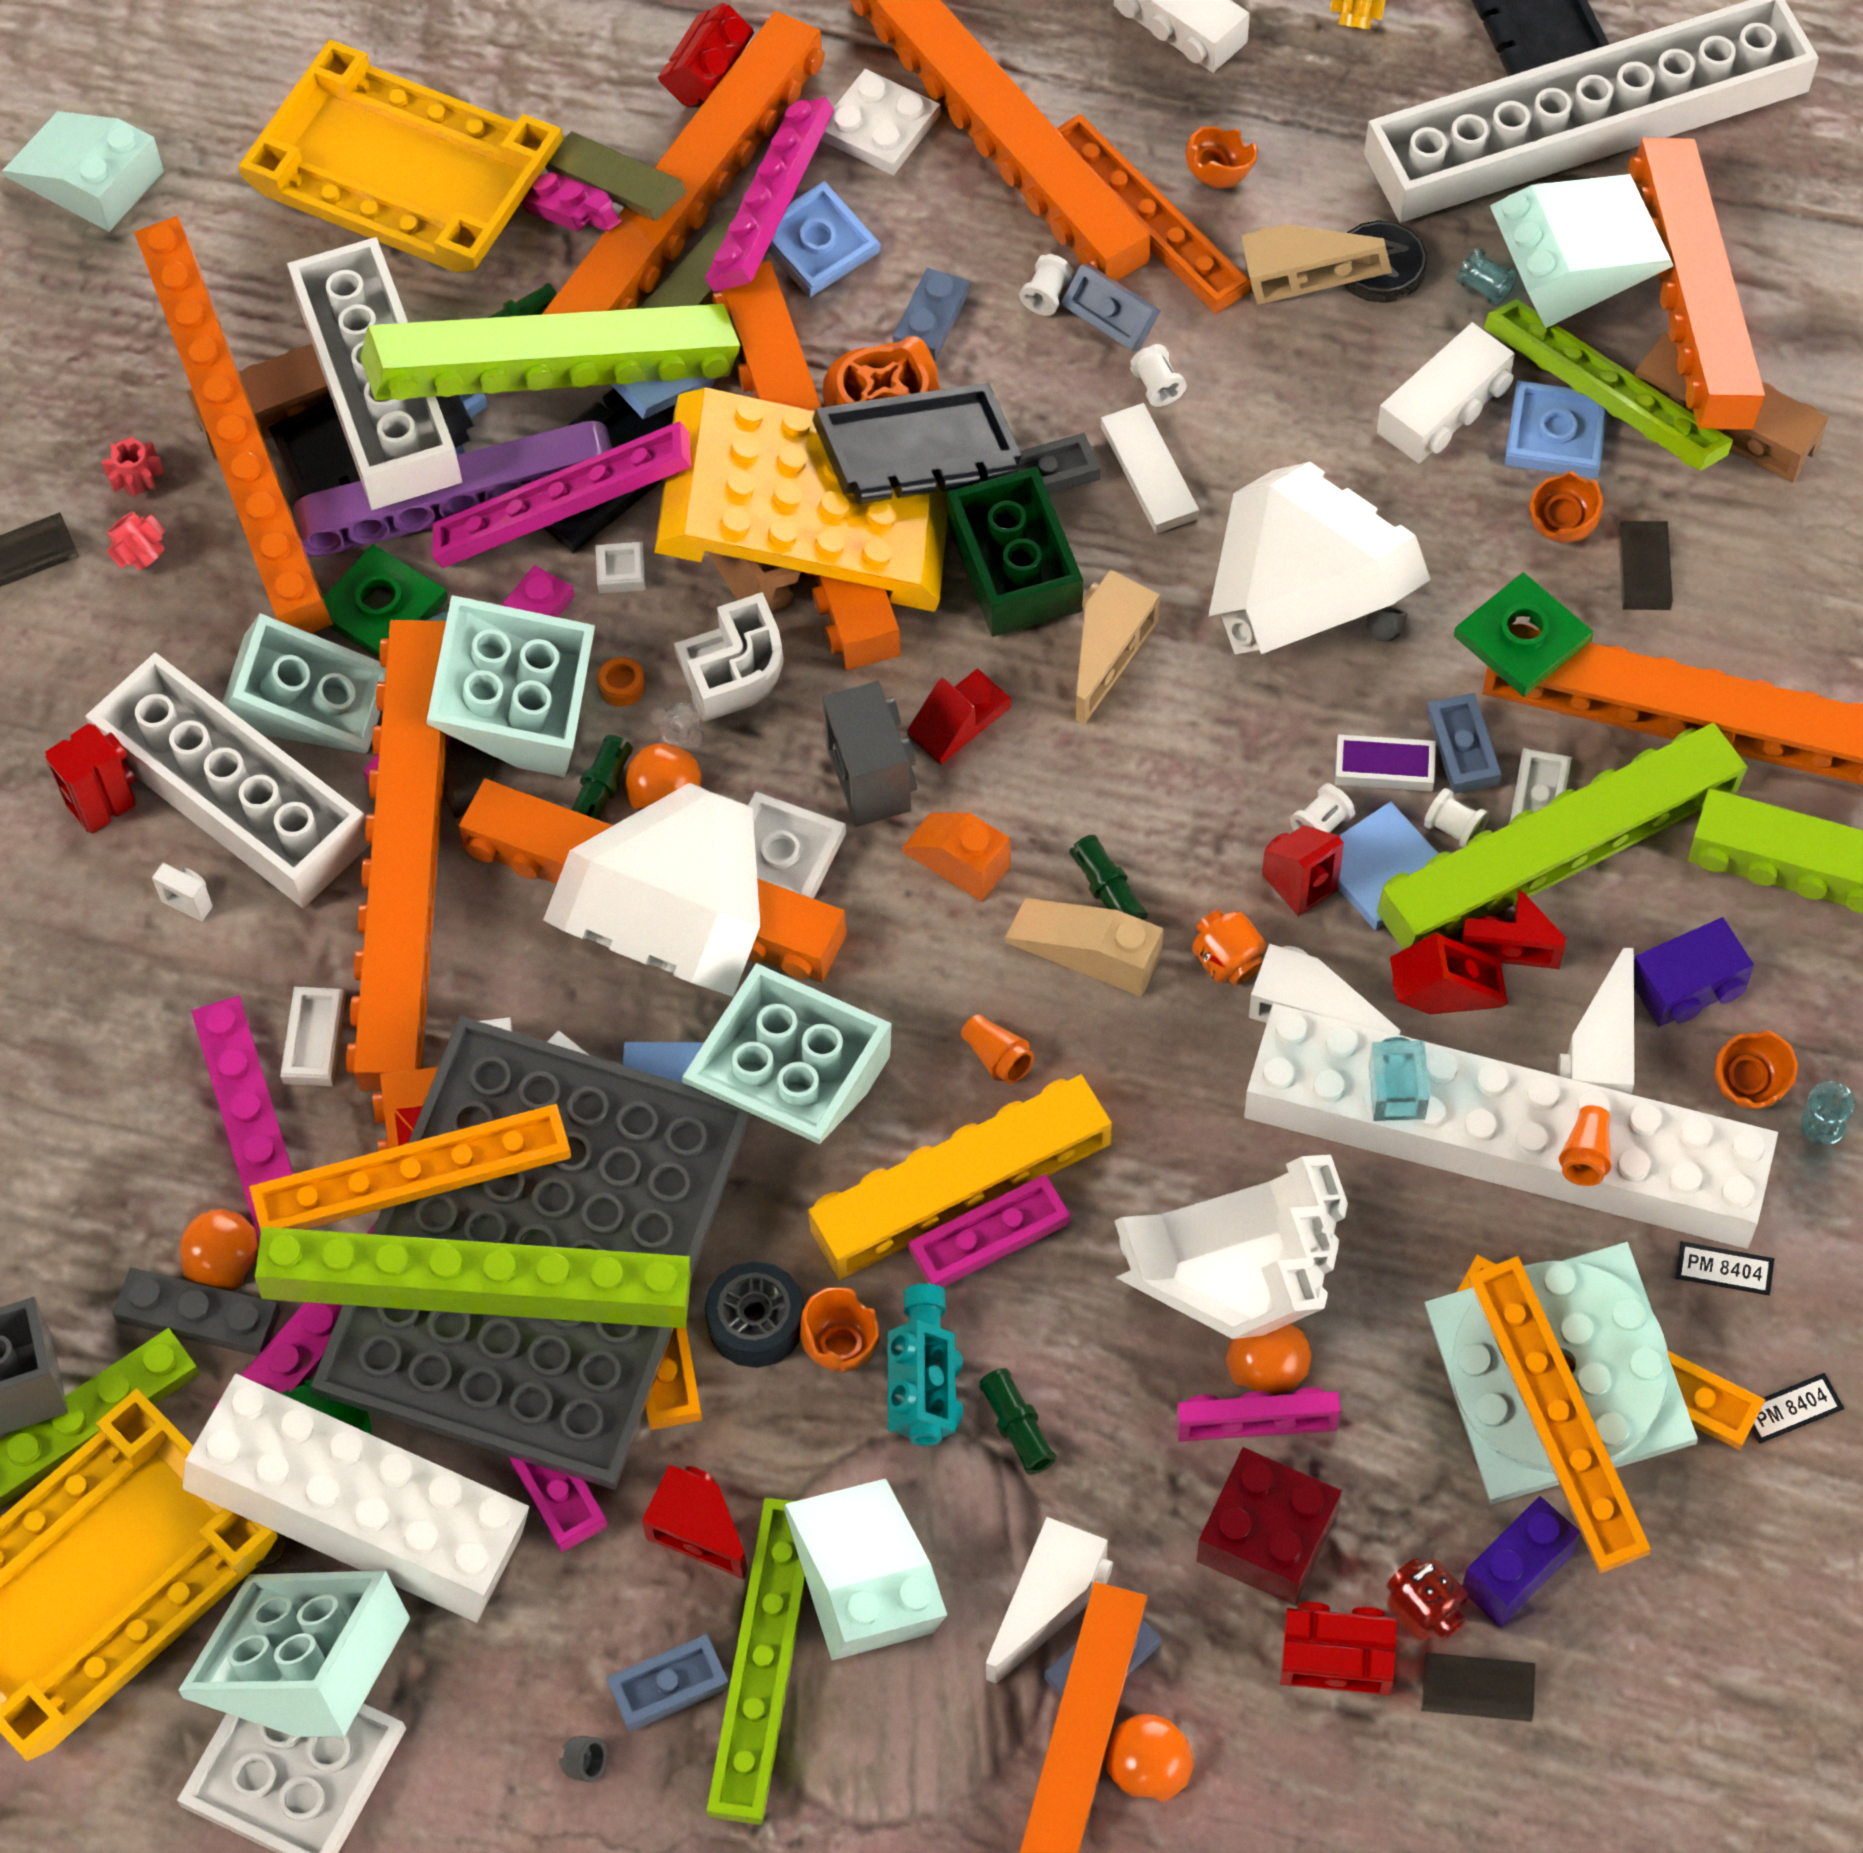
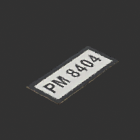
M1681 1241L1676 1279L1770 1296L1774 1258Z
M1822 1373L1763 1397L1765 1399L1764 1405L1751 1430L1758 1443L1761 1444L1842 1411L1844 1407L1826 1374Z

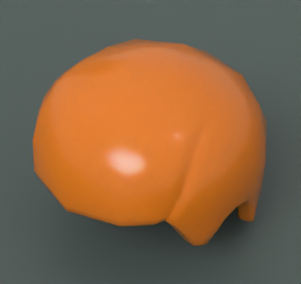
M1215 126L1200 127L1186 142V161L1189 170L1204 185L1213 189L1231 188L1245 179L1257 161L1258 147L1256 143H1251L1249 146L1245 145L1241 139L1239 129L1224 131Z
M1574 471L1544 480L1534 489L1529 504V514L1535 529L1545 538L1561 544L1582 541L1596 529L1603 512V498L1596 480H1586Z
M653 743L642 748L629 763L623 789L631 806L638 810L639 808H646L688 783L700 787L702 773L698 762L688 751L674 744Z
M1765 1030L1759 1033L1738 1034L1729 1040L1717 1054L1714 1078L1721 1095L1740 1108L1751 1110L1763 1109L1778 1103L1795 1084L1798 1061L1792 1046L1775 1032Z
M214 1209L199 1214L185 1228L180 1240L179 1256L183 1276L190 1282L227 1291L240 1287L243 1284L246 1273L253 1264H257L259 1243L254 1226L243 1215L225 1209Z
M824 1288L809 1298L802 1311L800 1339L805 1352L813 1361L829 1371L847 1372L858 1369L872 1359L880 1343V1331L878 1321L876 1320V1312L873 1308L869 1309L861 1304L853 1289Z
M1290 1323L1263 1336L1231 1339L1228 1344L1225 1362L1232 1381L1237 1386H1246L1254 1391H1266L1276 1396L1292 1392L1308 1375L1312 1352L1305 1334L1294 1324Z
M1138 1714L1116 1726L1110 1736L1105 1755L1107 1772L1122 1791L1133 1798L1148 1797L1160 1802L1170 1800L1188 1785L1195 1766L1192 1747L1185 1735L1169 1719L1153 1714Z

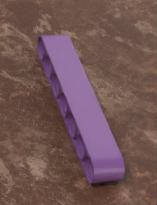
M598 421L581 422L457 455L463 483L375 510L370 508L361 481L306 495L296 501L293 506L295 521L308 555L318 557L331 555L433 528V523L611 450L613 447L605 424Z

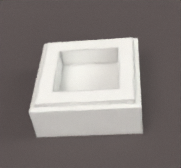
M643 542L595 545L599 594L646 590Z

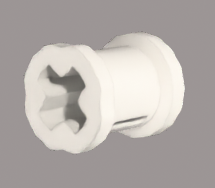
M1053 254L1041 255L1035 264L1036 273L1030 283L1024 284L1019 293L1020 300L1025 307L1043 316H1050L1056 312L1059 306L1058 297L1064 286H1069L1075 277V271L1065 259Z
M1154 344L1143 348L1131 359L1130 370L1134 376L1141 378L1147 388L1146 397L1151 405L1155 407L1169 405L1180 398L1185 392L1186 381L1182 375L1174 372L1169 363V352L1165 346Z
M1325 783L1317 791L1318 797L1304 811L1297 810L1290 817V823L1294 831L1306 825L1330 833L1341 821L1348 822L1355 815L1354 805L1341 789L1336 788L1330 783Z
M1444 788L1432 802L1425 816L1424 826L1430 830L1434 828L1440 829L1459 840V846L1464 848L1473 837L1483 832L1489 819V812L1484 809H1479L1478 811L1453 798V791Z

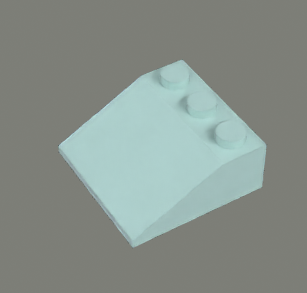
M1631 174L1534 184L1490 205L1524 286L1545 328L1674 266Z
M452 595L426 724L517 768L565 777L575 741L595 625Z
M756 963L682 1076V1082L817 1144H821L867 1095L890 1058L892 1023Z
M386 1571L249 1574L178 1691L183 1699L295 1737H344L408 1624L410 1617Z

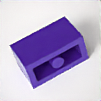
M1721 917L1635 955L1634 989L1658 1027L1672 1021L1684 1023L1697 1016L1704 1007L1717 1001L1725 1004L1740 997L1747 989L1754 964L1724 917Z
M1539 1496L1466 1569L1461 1591L1502 1627L1574 1554L1581 1532L1544 1498Z

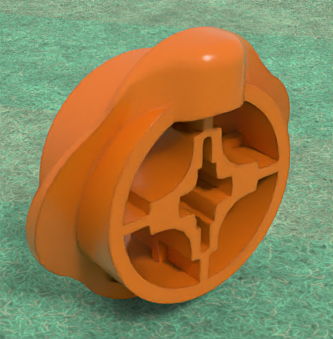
M908 336L899 342L859 348L840 356L829 367L825 375L822 395L824 404L828 407L855 403L853 399L856 402L941 389L938 383L936 364L928 346L921 338Z

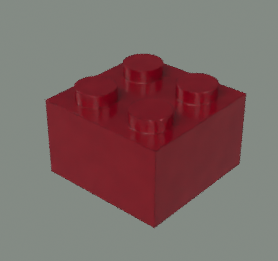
M1242 1447L1199 1538L1196 1562L1296 1606L1338 1515L1342 1490Z

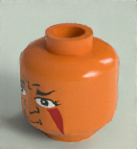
M1216 910L1204 917L1196 925L1199 934L1192 943V951L1213 981L1216 983L1230 982L1233 986H1237L1250 979L1260 970L1263 963L1262 957L1266 952V942L1243 912L1234 911L1223 915L1220 910Z

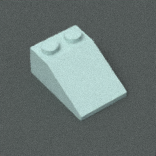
M57 111L2 170L6 178L108 232L112 230L164 172L153 136L118 118Z
M260 613L244 634L222 704L262 735L366 754L372 741L374 725H377L381 712L377 710L376 706L377 683L385 682L386 668L381 667L378 660Z
M886 1479L784 1505L785 1515L831 1660L933 1634L946 1618L947 1612L931 1563Z

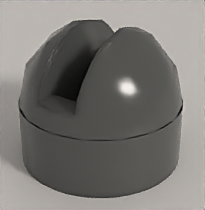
M1388 606L1367 615L1366 628L1370 636L1377 641H1392L1401 635L1408 614L1400 609Z
M590 1736L572 1737L562 1746L565 1749L563 1758H559L562 1771L574 1780L585 1782L597 1781L602 1776L607 1764V1748L605 1743L600 1738Z

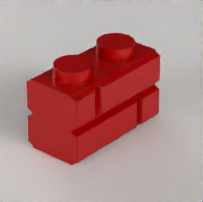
M724 2L713 7L711 10L708 9L698 14L669 58L670 62L664 66L659 74V82L682 105L688 108L700 103L701 100L705 101L742 54L754 34L753 28L730 5Z
M88 723L71 734L70 741L62 740L45 751V758L66 808L86 832L93 834L110 823L111 816L119 817L135 806V797L130 786L137 782L130 767L123 760L127 757V753L115 735L110 732L104 736L95 724Z
M1313 1601L1301 1602L1297 1605V1609L1287 1608L1284 1621L1280 1685L1390 1696L1394 1679L1397 1618L1385 1617L1384 1611L1374 1607H1357L1352 1610V1614L1330 1612L1328 1605Z

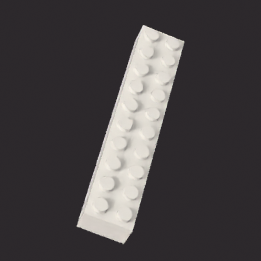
M1749 0L1370 120L1368 122L1364 155L1399 223L1638 147L1642 137L1666 138L1809 92L1819 57L1785 0Z
M1276 1003L1272 1004L1248 1085L1244 1118L1745 1249L1749 1248L1758 1224L1778 1137V1132ZM1587 1105L1602 1107L1610 1114L1611 1170L1604 1176L1601 1183L1594 1186H1581L1568 1181L1563 1176L1562 1167L1559 1163V1155L1577 1121L1579 1110Z

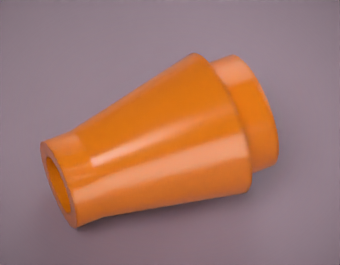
M981 1014L971 1017L963 1026L961 1037L969 1043L994 1080H1003L1007 1084H1013L1021 1080L1031 1069L1035 1057L1034 1053L1030 1050V1044L1027 1040L988 1021Z
M1587 1105L1579 1110L1577 1121L1559 1155L1563 1176L1574 1184L1581 1186L1597 1185L1603 1181L1604 1176L1611 1170L1610 1114L1602 1107Z

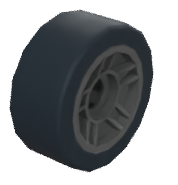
M757 1261L734 1265L720 1274L708 1290L704 1311L710 1341L721 1356L733 1363L754 1368L776 1364L790 1355L801 1340V1315L804 1309L801 1290L791 1275L776 1265ZM758 1308L763 1309L764 1316L760 1320L751 1321L745 1316L757 1313Z

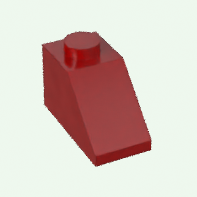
M1303 825L1291 834L1287 832L1279 834L1270 841L1264 850L1262 875L1299 917L1338 891L1344 842L1338 835Z
M1434 933L1390 957L1393 974L1392 987L1396 994L1397 1002L1429 1015L1495 1009L1508 1004L1500 959L1438 933Z
M669 1464L642 1519L646 1539L744 1579L748 1570L745 1552L719 1485L715 1483V1479L709 1473L697 1467L687 1466L683 1470Z

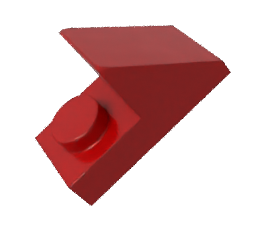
M978 668L954 687L942 677L936 683L907 729V735L941 765L1011 708V697Z
M1518 890L1512 922H1503L1501 919L1493 916H1481L1476 919L1465 917L1460 943L1500 959V962L1504 964L1560 969L1566 937L1522 890Z

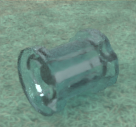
M1477 248L1470 253L1461 265L1456 282L1463 287L1469 284L1487 296L1489 304L1497 307L1512 291L1517 281L1518 273L1511 268L1504 270L1486 258L1487 252Z
M1833 1081L1821 1082L1813 1087L1808 1096L1807 1106L1800 1118L1802 1123L1801 1130L1807 1139L1816 1144H1834L1842 1138L1847 1128L1846 1121L1853 1114L1855 1100L1850 1090L1846 1086ZM1838 1097L1841 1099L1839 1106L1836 1105ZM1815 1121L1819 1122L1817 1129L1814 1128Z

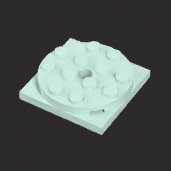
M1628 1242L1564 1261H1547L1523 1266L1562 1353L1575 1362L1576 1368L1572 1375L1614 1468L1697 1444L1698 1438L1668 1357L1664 1334L1652 1312ZM1472 1288L1426 1301L1425 1309L1490 1505L1559 1485Z

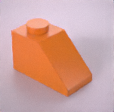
M931 812L902 846L904 854L981 902L1011 867L1010 837L970 812Z

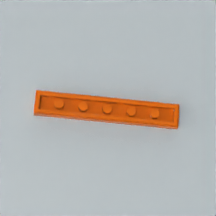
M1081 113L1056 128L1151 234L1150 250L1215 314L1251 291L1250 280Z
M1097 1581L1093 1583L1019 1853H1079L1147 1603V1595Z

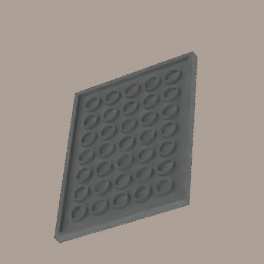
M459 1015L408 1143L557 1104L570 1147L571 1158L381 1209L372 1234L690 1256L692 1280L752 1114L694 1087ZM343 1305L310 1388L314 1395L616 1490L674 1328Z

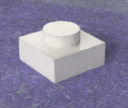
M162 863L153 875L152 880L161 902L203 922L213 908L206 889V882L201 876L188 868H181L179 871L165 863Z

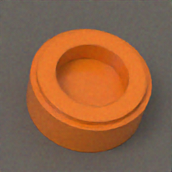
M612 658L606 661L597 672L596 679L599 694L610 705L618 707L632 705L645 692L644 670L637 661L631 658Z

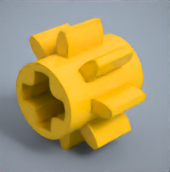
M1332 0L1330 11L1339 13L1337 25L1370 30L1372 19L1382 20L1386 0Z

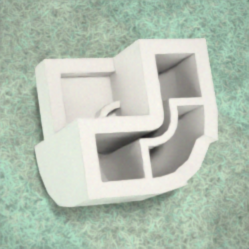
M763 592L717 607L719 629L674 643L675 654L690 687L694 706L703 722L753 706L770 695L780 676L783 665L780 633Z

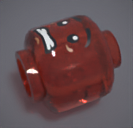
M1414 1558L1402 1566L1387 1583V1588L1390 1591L1387 1598L1389 1611L1418 1640H1427L1436 1635L1442 1640H1446L1457 1632L1466 1621V1617L1461 1612L1467 1604L1468 1592L1447 1568L1437 1560L1430 1559L1422 1562L1419 1558Z

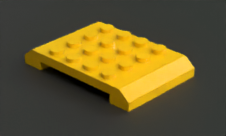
M329 39L239 163L238 167L241 177L267 198L370 239L377 237L378 242L453 272L462 273L476 270L531 189L532 184L539 177L562 143L563 135L562 128L523 113L515 122L370 66L367 53Z
M701 388L678 395L673 424L681 421L689 432L691 467L675 475L665 477L654 553L700 563L705 551L890 590V603L931 612L936 611L940 601L948 517L947 491H941L937 482L934 493L897 498L892 488L891 500L859 505L853 493L844 495L813 424L812 419L815 411L710 388Z
M138 1388L134 1389L96 1422L100 1431L0 1517V1734L26 1762L53 1750L260 1565L278 1538L275 1531L182 1489L185 1460L193 1445Z

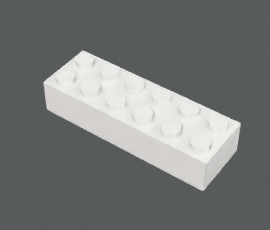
M377 237L287 263L298 305L371 510L463 483L455 447L436 397L377 401L373 397L360 359L368 325L408 323Z
M156 652L85 716L87 722L92 725L95 724L104 736L110 732L115 735L127 753V757L123 760L130 767L135 777L303 909L371 844L366 843V819L363 812Z
M236 1373L185 1460L182 1488L189 1493L361 1571H386L394 1586L476 1623L522 1536L529 1506Z

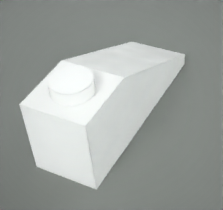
M1269 944L1251 993L1249 1018L1267 1023L1272 1004L1276 1003L1400 1035V1029L1321 960L1309 956L1305 951L1297 947H1279Z
M1634 948L1622 949L1575 1029L1568 1053L1559 1054L1557 1076L1632 1094L1634 1088Z
M1046 1517L986 1660L987 1681L997 1684L1088 1605L1094 1581L1107 1584L1113 1567V1561L1107 1560L1108 1540Z

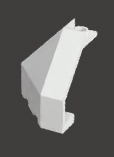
M1311 462L1272 470L1233 493L1208 617L1221 614L1234 654L1260 650V653L1264 654L1388 607L1431 580L1416 535L1402 525L1394 527L1376 515V507L1350 489L1346 488L1342 491L1323 478L1325 472Z
M692 783L686 784L571 849L543 920L581 939L586 938L609 947V950L646 965L656 966L674 973L673 976L733 997L760 928L753 807L715 794Z
M1331 1155L1299 1157L1286 1164L1288 1173L1269 1182L1158 1215L1121 1217L1114 1222L1120 1237V1248L1123 1255L1127 1258L1130 1271L1115 1278L1231 1339L1263 1336L1324 1309L1328 1292L1322 1287L1324 1275L1333 1271L1340 1241L1334 1235L1336 1222L1345 1218L1348 1206Z

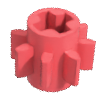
M130 436L129 439H124L117 444L110 445L111 459H104L101 463L114 492L122 488L125 492L131 494L132 497H136L137 494H142L149 489L154 490L156 488L154 475L164 473L160 457H157L152 442L143 445V443L134 439V436Z
M134 511L119 519L107 531V535L112 542L109 543L111 547L106 552L120 568H123L126 564L129 566L133 564L138 571L142 570L154 562L165 550L160 540H162L163 537L161 535L166 530L151 513L145 518L143 516L139 518Z

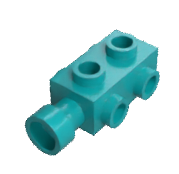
M915 1284L907 1287L904 1290V1314L909 1317V1323L888 1331V1431L908 1437L911 1443L920 1446L936 1445L942 1441L943 1437L956 1433V1427L963 1416V1405L960 1400L956 1399L955 1378L962 1368L963 1358L962 1354L955 1349V1333L941 1328V1316L946 1313V1291L943 1287L935 1284Z

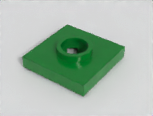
M372 544L327 592L323 599L333 623L329 627L380 659L381 638H389L390 620L428 621L448 599L445 588ZM385 587L386 592L395 594L392 603L380 609L367 607L363 602L373 594L372 588Z
M1522 572L1455 627L1454 637L1525 697L1592 641L1594 631L1526 573ZM1516 617H1530L1529 623L1538 627L1541 633L1533 639H1521L1509 631L1508 625L1514 623Z

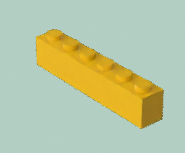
M1082 1074L1068 1081L1066 1079H1058L1047 1085L1040 1095L1023 1103L1021 1101L1011 1102L1001 1108L995 1117L979 1125L975 1123L967 1124L955 1131L949 1140L933 1148L931 1146L918 1148L909 1154L904 1162L888 1170L885 1168L876 1169L864 1176L858 1185L842 1193L840 1191H833L825 1194L815 1202L814 1207L808 1209L810 1231L840 1281L909 1246V1241L1044 1174L1049 1176L1111 1145L1112 1122Z

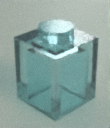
M1390 1037L1381 1042H1372L1368 1068L1373 1121L1425 1120L1430 1094L1424 1040L1410 1041L1405 1037Z

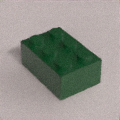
M1038 467L947 491L948 526L992 637L1083 612V578Z

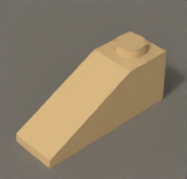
M1289 224L1265 227L1256 232L1241 235L1249 278L1257 305L1392 273L1384 238Z
M1111 569L1100 584L1095 582L1090 586L1082 602V608L1085 609L1076 694V721L1085 725L1159 621L1160 594Z
M1025 898L1005 936V943L1142 997L1162 957L1163 928L1118 910Z

